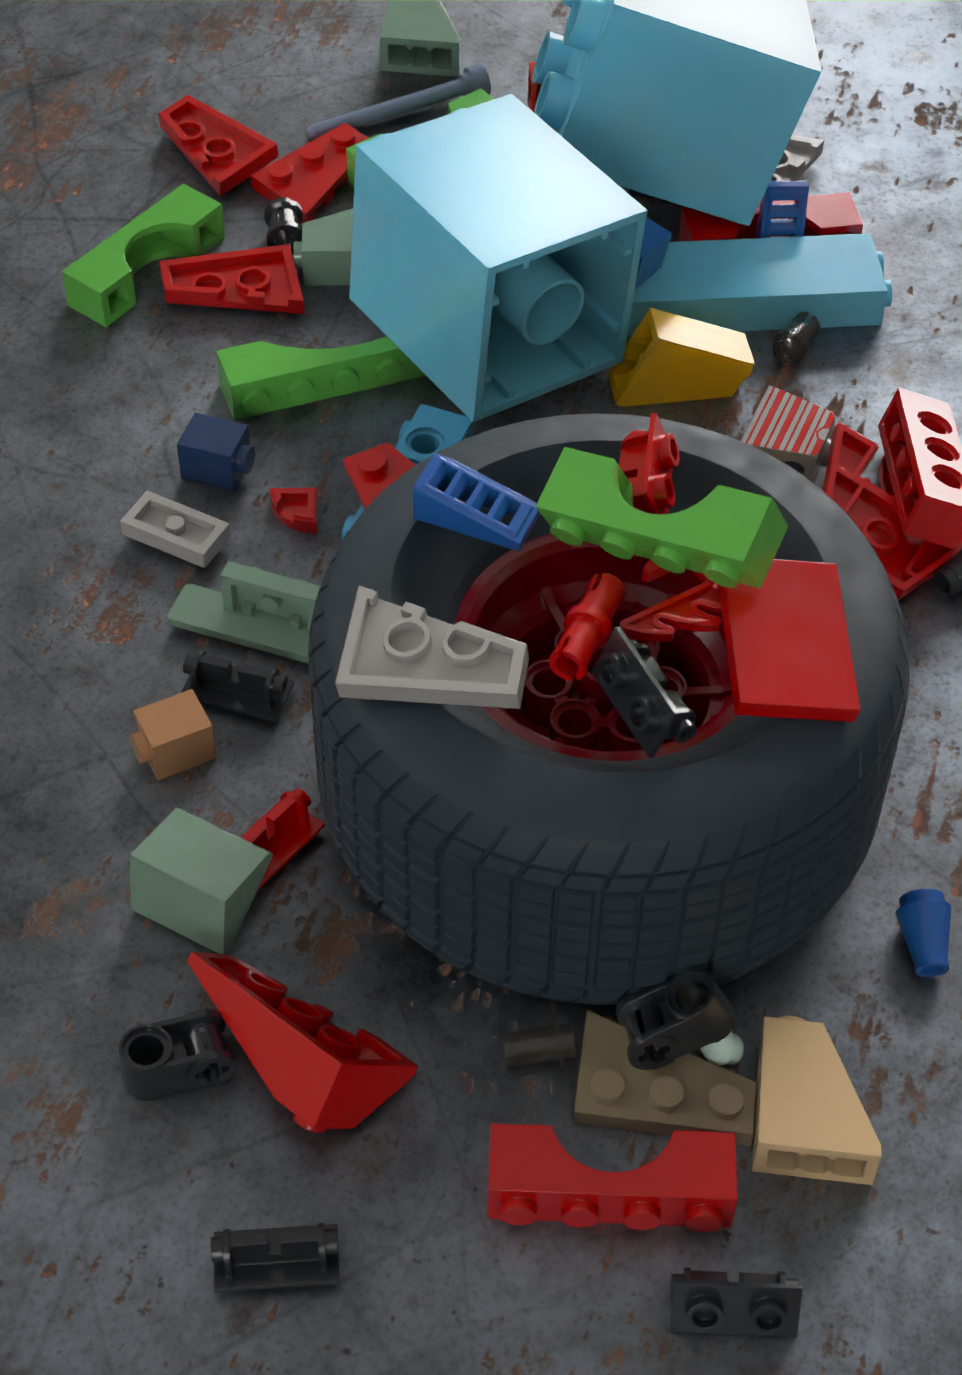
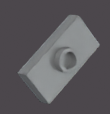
M148 490L120 520L122 535L203 568H206L231 537L229 523Z

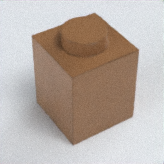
M193 689L133 710L136 732L129 735L133 751L140 764L149 763L157 780L217 758L213 725Z

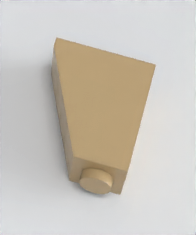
M797 1016L764 1017L758 1044L752 1172L873 1185L881 1159V1144L824 1023L805 1021Z

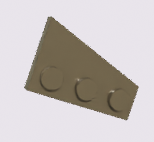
M587 1010L573 1124L671 1136L674 1130L735 1133V1144L751 1146L757 1082L689 1053L676 1058L673 1062L661 1068L652 1070L637 1069L630 1064L627 1056V1048L630 1041L626 1028L621 1024Z

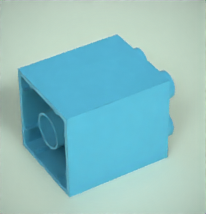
M562 0V4L571 7L564 36L548 31L539 49L533 71V83L542 86L534 113L619 186L749 226L822 72L806 0Z
M513 94L470 108L458 109L448 115L390 134H381L372 140L356 145L349 299L472 422H476L623 362L647 209Z

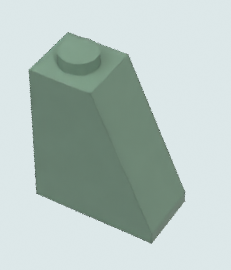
M389 0L380 34L381 71L458 77L460 74V37L440 0Z
M353 208L302 223V241H294L295 268H303L304 286L350 285Z

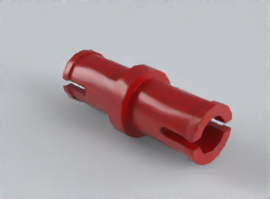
M603 573L601 579L599 574H595L590 579L588 588L579 605L573 606L568 611L563 623L565 632L556 649L549 657L550 668L560 678L572 681L575 674L576 679L581 680L587 672L588 665L596 649L602 647L608 641L613 628L611 620L626 595L624 584L614 575Z

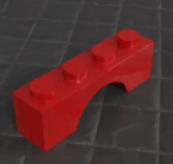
M850 192L808 196L804 236L862 234L863 222ZM795 200L773 201V204H794ZM760 204L749 226L689 207L681 208L678 242L755 238ZM792 217L771 218V219H791ZM774 234L770 236H788V234Z
M491 1123L487 1219H501L503 1222L511 1225H527L535 1220L562 1221L564 1224L576 1228L590 1227L596 1223L625 1224L627 1227L635 1230H650L659 1225L686 1226L692 1231L702 1233L713 1232L720 1228H732L738 1200L735 1133L674 1130L664 1150L650 1163L630 1171L606 1172L590 1168L569 1155L560 1144L552 1126Z

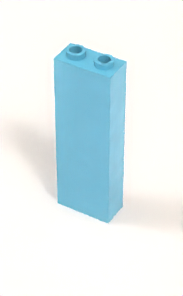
M871 233L669 242L662 266L634 291L627 337L633 335L649 308L738 332L882 325L885 307H890L892 303V284L890 280L884 279L883 253L876 251Z

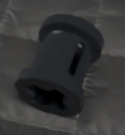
M277 198L272 200L264 210L265 222L269 227L266 234L267 245L270 247L290 244L291 252L294 254V241H302V227L299 225L303 219L302 208L298 202L292 201L289 198ZM280 210L283 211V221L279 218ZM286 232L290 235V243L286 242Z

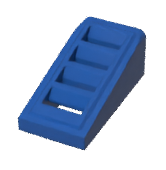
M770 181L760 202L755 238L804 236L809 191L808 181ZM795 200L794 204H773V201ZM792 217L791 219H771V218ZM774 234H788V236H770V235H774Z
M436 453L432 455L413 487V519L518 552L521 550L541 514L536 508V502L451 458ZM483 507L490 508L487 515L481 512ZM505 513L514 516L509 526L501 523Z

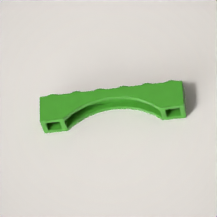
M387 336L359 345L339 348L304 349L257 341L216 351L220 387L234 420L426 376Z

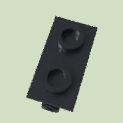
M615 627L591 672L648 758H654L664 739L674 738L677 743L690 740L697 732V727L695 726L697 717L692 709L687 708L676 690H664L669 680L653 659L649 647L644 643H638L634 639L629 640L621 627Z
M199 650L196 655L188 653L185 657L183 672L189 674V677L181 693L193 689L200 704L278 722L295 682L289 680L287 676L280 675L279 669L272 668L268 670L243 663L239 667H234L231 660L210 656L205 651Z
M318 1223V1225L235 1231L223 1229V1231L214 1232V1236L211 1237V1260L214 1262V1293L340 1284L338 1224L325 1225L324 1223Z
M684 1267L683 1274L671 1273L670 1298L672 1299L670 1332L797 1338L803 1290L802 1284H798L797 1278H786L785 1271H778L777 1274L739 1272V1282L728 1281L727 1272L694 1271L689 1267Z

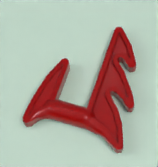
M650 559L643 566L641 579L644 582H650L670 573V571L659 567ZM693 571L702 584L620 621L619 627H621L629 639L653 642L672 641L674 629L716 632L720 630L722 622L720 617H723L719 584L708 579L703 573Z

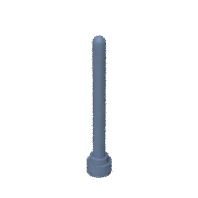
M482 64L465 68L462 74L458 75L457 80L309 125L306 129V136L309 140L313 141L343 123H347L354 129L461 95L465 96L478 89H482L490 95V78Z

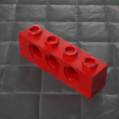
M898 388L881 418L878 428L903 534L957 550L962 542V447L950 404Z

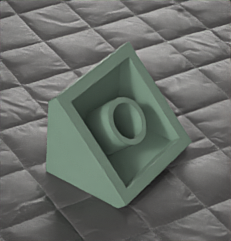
M175 808L130 854L131 909L218 954H229L274 853L181 808Z

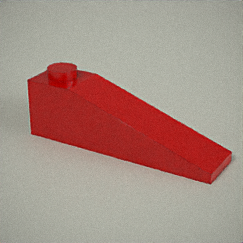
M190 953L187 960L190 968L273 1097L294 1113L293 1120L300 1127L315 1133H325L327 1129H353L414 1077L418 1065L384 1040L363 1028L358 1030L355 1036L330 1023L334 1014L333 1011L319 1003L312 1005L300 999L285 997L288 990L286 985L229 954Z

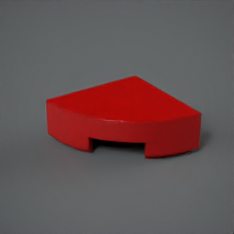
M270 488L271 507L279 521L293 530L317 534L318 488Z

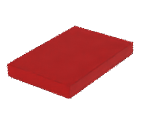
M774 559L761 589L738 583L736 588L719 585L735 715L855 722L861 709L837 564Z

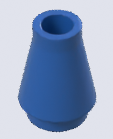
M916 889L903 894L899 898L900 907L896 910L895 915L912 956L915 973L922 977H934L945 974L949 971L948 950L951 905L945 901L943 892L936 889Z

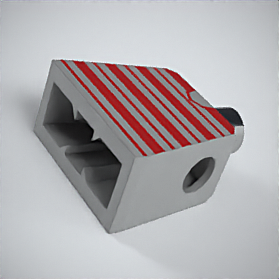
M768 386L741 442L769 454L796 470L812 483H815L822 466L827 467L836 416L830 410L776 387Z

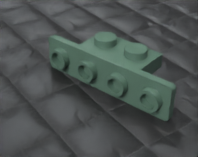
M228 561L220 574L222 592L193 584H186L167 614L168 624L171 626L308 663L309 631L320 586L306 580L293 579L264 571L258 567H249Z

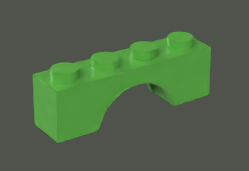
M185 184L180 185L62 271L67 306L104 327L109 326L137 305L133 276L140 268L159 259L203 255L225 239L222 204Z
M568 447L563 448L536 505L538 511L550 525V533L562 542L573 546H581L583 541L600 545L609 554L626 560L632 559L633 555L648 558L659 567L673 573L681 574L684 573L685 569L700 572L711 581L728 588H736L738 583L761 589L789 527L773 498L722 485H717L703 500L683 511L661 515L640 511L633 507V486L615 459Z

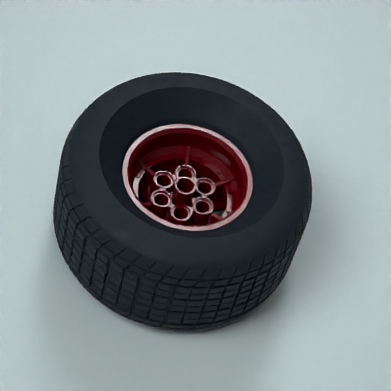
M593 413L559 415L526 420L494 428L466 438L436 454L451 458L538 503L564 447L613 458L619 465L622 440L634 430L649 431L650 417ZM659 418L665 433H672L674 435L680 455L679 466L673 467L672 472L675 505L668 509V514L692 507L711 493L717 485L771 497L789 526L774 559L837 564L861 709L855 722L735 715L723 617H720L722 620L720 630L716 632L674 629V637L670 642L636 640L638 643H644L649 647L653 659L669 680L664 690H676L687 708L692 709L697 717L695 722L697 732L690 740L677 743L674 738L664 739L654 758H648L591 672L606 643L596 649L588 665L587 672L581 680H577L575 674L572 681L557 676L550 668L549 657L556 649L565 632L563 623L568 611L573 606L579 605L588 588L590 579L595 574H599L601 579L603 573L614 575L622 581L626 589L625 598L619 604L611 620L612 632L615 627H619L620 621L702 584L692 570L685 569L684 573L681 574L670 572L650 582H644L641 579L643 566L650 559L633 555L632 559L626 560L609 554L600 545L583 541L581 546H573L562 542L550 533L551 527L541 514L519 552L413 519V487L432 456L415 465L390 484L361 513L330 561L318 591L310 625L311 629L309 631L308 664L318 790L320 791L325 818L329 823L328 826L335 843L353 876L359 881V885L375 905L381 907V911L401 930H405L409 937L428 951H432L435 956L491 984L534 997L569 1003L617 1005L623 998L632 993L647 990L690 969H699L707 972L719 986L745 975L773 959L812 930L839 901L851 884L868 854L876 833L909 694L910 662L908 640L902 611L889 577L862 531L845 511L817 485L790 466L755 447L698 426ZM483 507L481 512L487 515L490 508ZM505 513L501 523L509 526L514 516ZM358 586L377 591L379 599L401 607L405 602L426 609L427 616L454 625L463 621L527 644L529 662L520 709L339 697L335 682Z

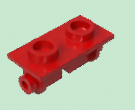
M651 413L649 431L634 430L622 440L619 467L633 486V507L646 513L661 515L668 514V509L675 505L672 472L673 467L679 466L680 455L674 435L672 433H665L657 413Z
M296 788L293 792L285 791L280 796V800L241 836V838L274 853L257 892L325 827L324 822L308 812V807L312 802L308 794L300 788Z

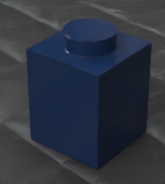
M194 413L177 443L182 479L232 491L235 490L242 475L248 474L251 471L255 460V448L250 446L248 425L199 413Z

